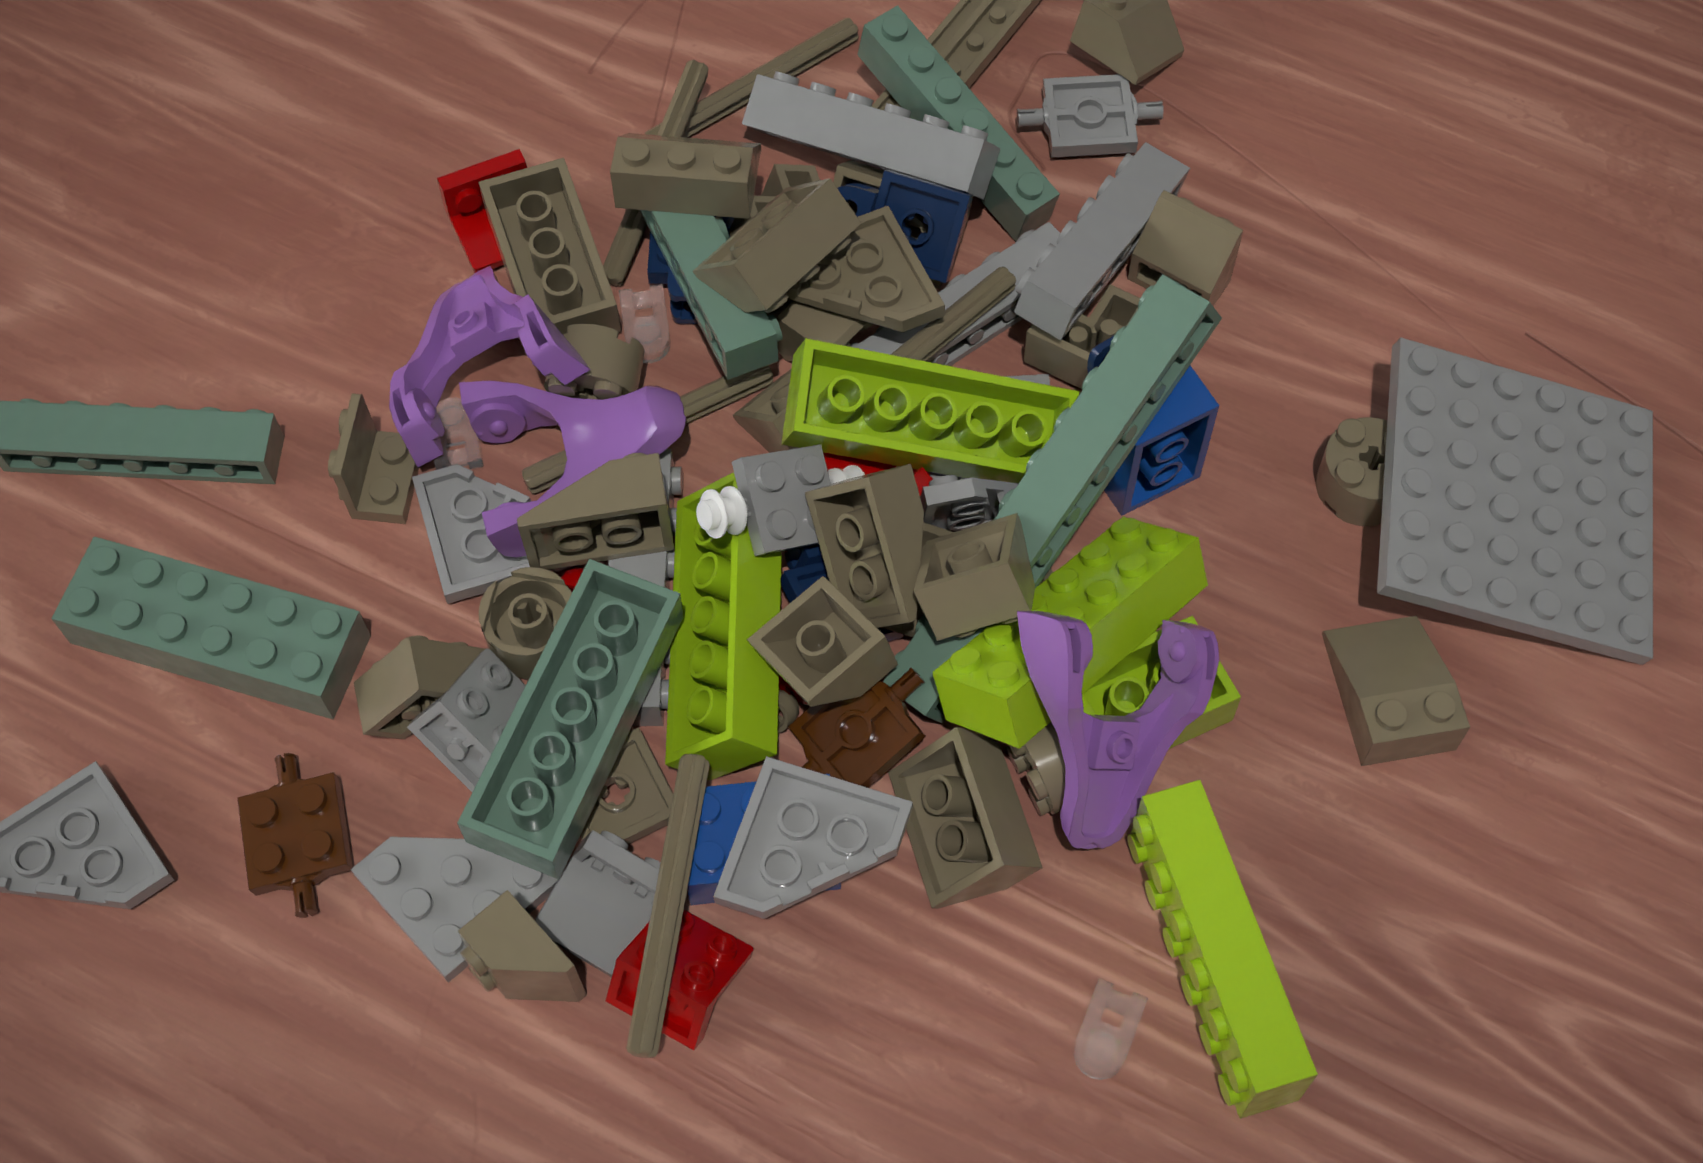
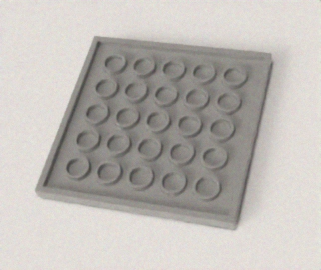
M1400 337L1392 346L1377 594L1643 665L1653 659V411Z

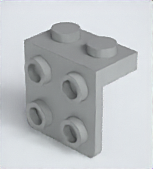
M592 830L578 845L535 921L556 945L612 977L617 957L650 921L661 862L649 857L642 860L627 851L628 844L617 835L608 831H602L599 834Z

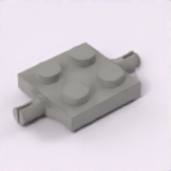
M1120 74L1043 79L1042 87L1044 99L1042 108L1017 109L1018 128L1043 125L1049 138L1051 157L1136 153L1138 145L1136 126L1138 120L1163 119V102L1137 103L1136 98L1130 91L1129 80Z

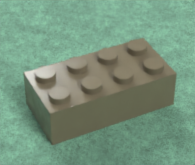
M560 158L478 182L485 211L513 293L522 297L529 294L562 334H566L567 326L573 324L601 325L620 332L617 304L565 159Z

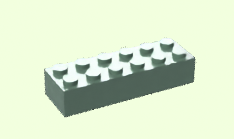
M95 536L51 618L70 644L333 720L371 637L360 612L357 610Z
M588 560L457 822L467 843L558 880L560 879L683 619L680 593L597 561Z

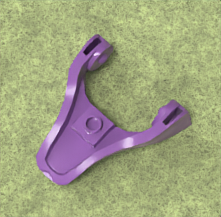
M491 266L477 271L439 296L433 305L417 349L408 363L393 373L390 382V412L393 422L417 467L443 454L440 438L444 435L445 430L436 407L449 377L464 362L499 342L520 337L525 353L531 359L532 364L544 376L553 374L564 385L590 370L578 351L529 294L522 297L510 293L499 284Z
M499 381L459 382L462 406L469 418L471 427L482 441L489 443L510 442L522 432L542 426L559 425L567 456L563 476L537 501L525 503L508 502L501 504L495 509L482 512L488 539L503 556L508 557L527 556L517 525L518 517L609 460L621 459L632 453H659L660 455L681 437L686 422L684 406L677 392L660 386H645L622 396L600 400L571 398L518 383Z
M1017 611L1021 647L1028 672L1057 732L1066 767L1065 791L1060 812L1062 829L1071 845L1077 849H1103L1121 840L1130 826L1133 817L1137 814L1141 798L1145 796L1170 746L1187 725L1203 714L1211 697L1219 664L1217 639L1213 631L1200 625L1163 620L1162 633L1158 641L1161 678L1142 707L1125 716L1088 715L1083 712L1082 700L1084 671L1093 657L1092 634L1087 624L1080 619L1044 611Z

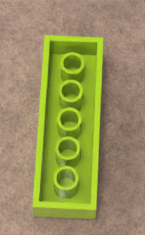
M805 338L793 354L781 445L802 448L821 444L823 452L896 466L911 464L912 469L923 467L929 472L955 475L962 478L1019 483L1026 473L1029 459L1038 449L1045 446L1054 433V425L1057 418L1065 409L1071 408L1078 398L1080 391Z
M734 472L678 500L676 511L673 591L681 594L683 619L670 645L665 765L678 769L680 758L684 754L702 755L710 764L707 780H713L762 761L766 756L772 757L777 755L779 674L749 644L747 639L780 612L781 552L754 556L747 523L744 531L738 535H732L726 531L723 537L712 538L701 528L696 516L697 505L706 490L714 489L720 493L727 486H733L738 489Z
M1123 516L1035 588L1031 611H1044L1080 619L1087 624L1092 634L1093 657L1084 671L1082 694L1160 628L1163 620H1169L1208 586L1199 537ZM1018 621L1010 624L999 622L987 626L980 634L960 650L953 653L947 661L932 672L945 719L949 722L1019 749L1051 722L1028 672L1021 647Z
M1201 780L1142 796L1137 814L1133 817L1132 834H1128L1127 837L1129 849L1135 863L1143 862L1149 878V880L1145 881L1148 900L1154 910L1160 909L1167 926L1163 928L1165 945L1172 958L1178 956L1185 973V975L1181 976L1182 989L1190 1006L1197 1005L1204 1024L1199 1025L1201 1040L1208 1055L1215 1054L1223 1073L1218 1075V1082L1226 1104L1228 1106L1235 1105L1241 1119L1299 1101L1318 1073Z

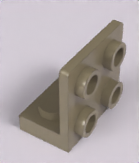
M352 393L348 409H343L340 413L339 434L341 437L338 449H333L329 456V476L334 478L338 487L339 499L344 501L351 519L406 524L415 489L412 476L418 475L420 467L416 466L401 435L394 432L377 431L363 395Z

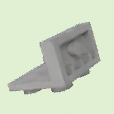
M486 648L473 660L451 687L440 698L418 714L407 728L473 792L525 688V684L490 649Z

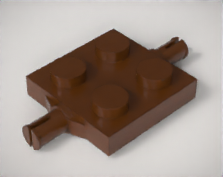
M910 667L891 686L879 680L861 697L809 707L788 726L802 743L808 759L802 768L822 774H830L831 777L869 788L926 737L909 716L906 704L903 702L925 683L924 679L920 677L913 667Z
M284 753V758L281 755L275 757L278 776L277 785L272 786L268 790L237 797L248 888L255 896L276 890L293 891L295 916L307 918L308 914L314 916L318 913L313 886L329 876L351 871L350 869L353 866L339 777L334 772L309 779H298L296 755Z

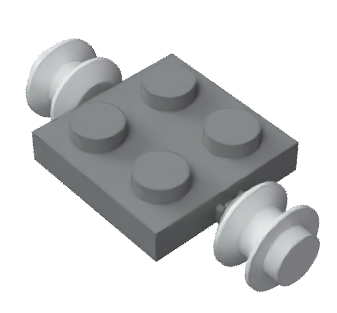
M821 444L741 457L732 461L738 489L733 486H727L720 493L714 489L706 490L697 505V520L701 528L712 538H721L725 535L726 531L732 535H738L744 531L747 523L754 556L817 545L819 542L805 492L862 476L865 473L856 465H849L843 471L839 468L827 470Z

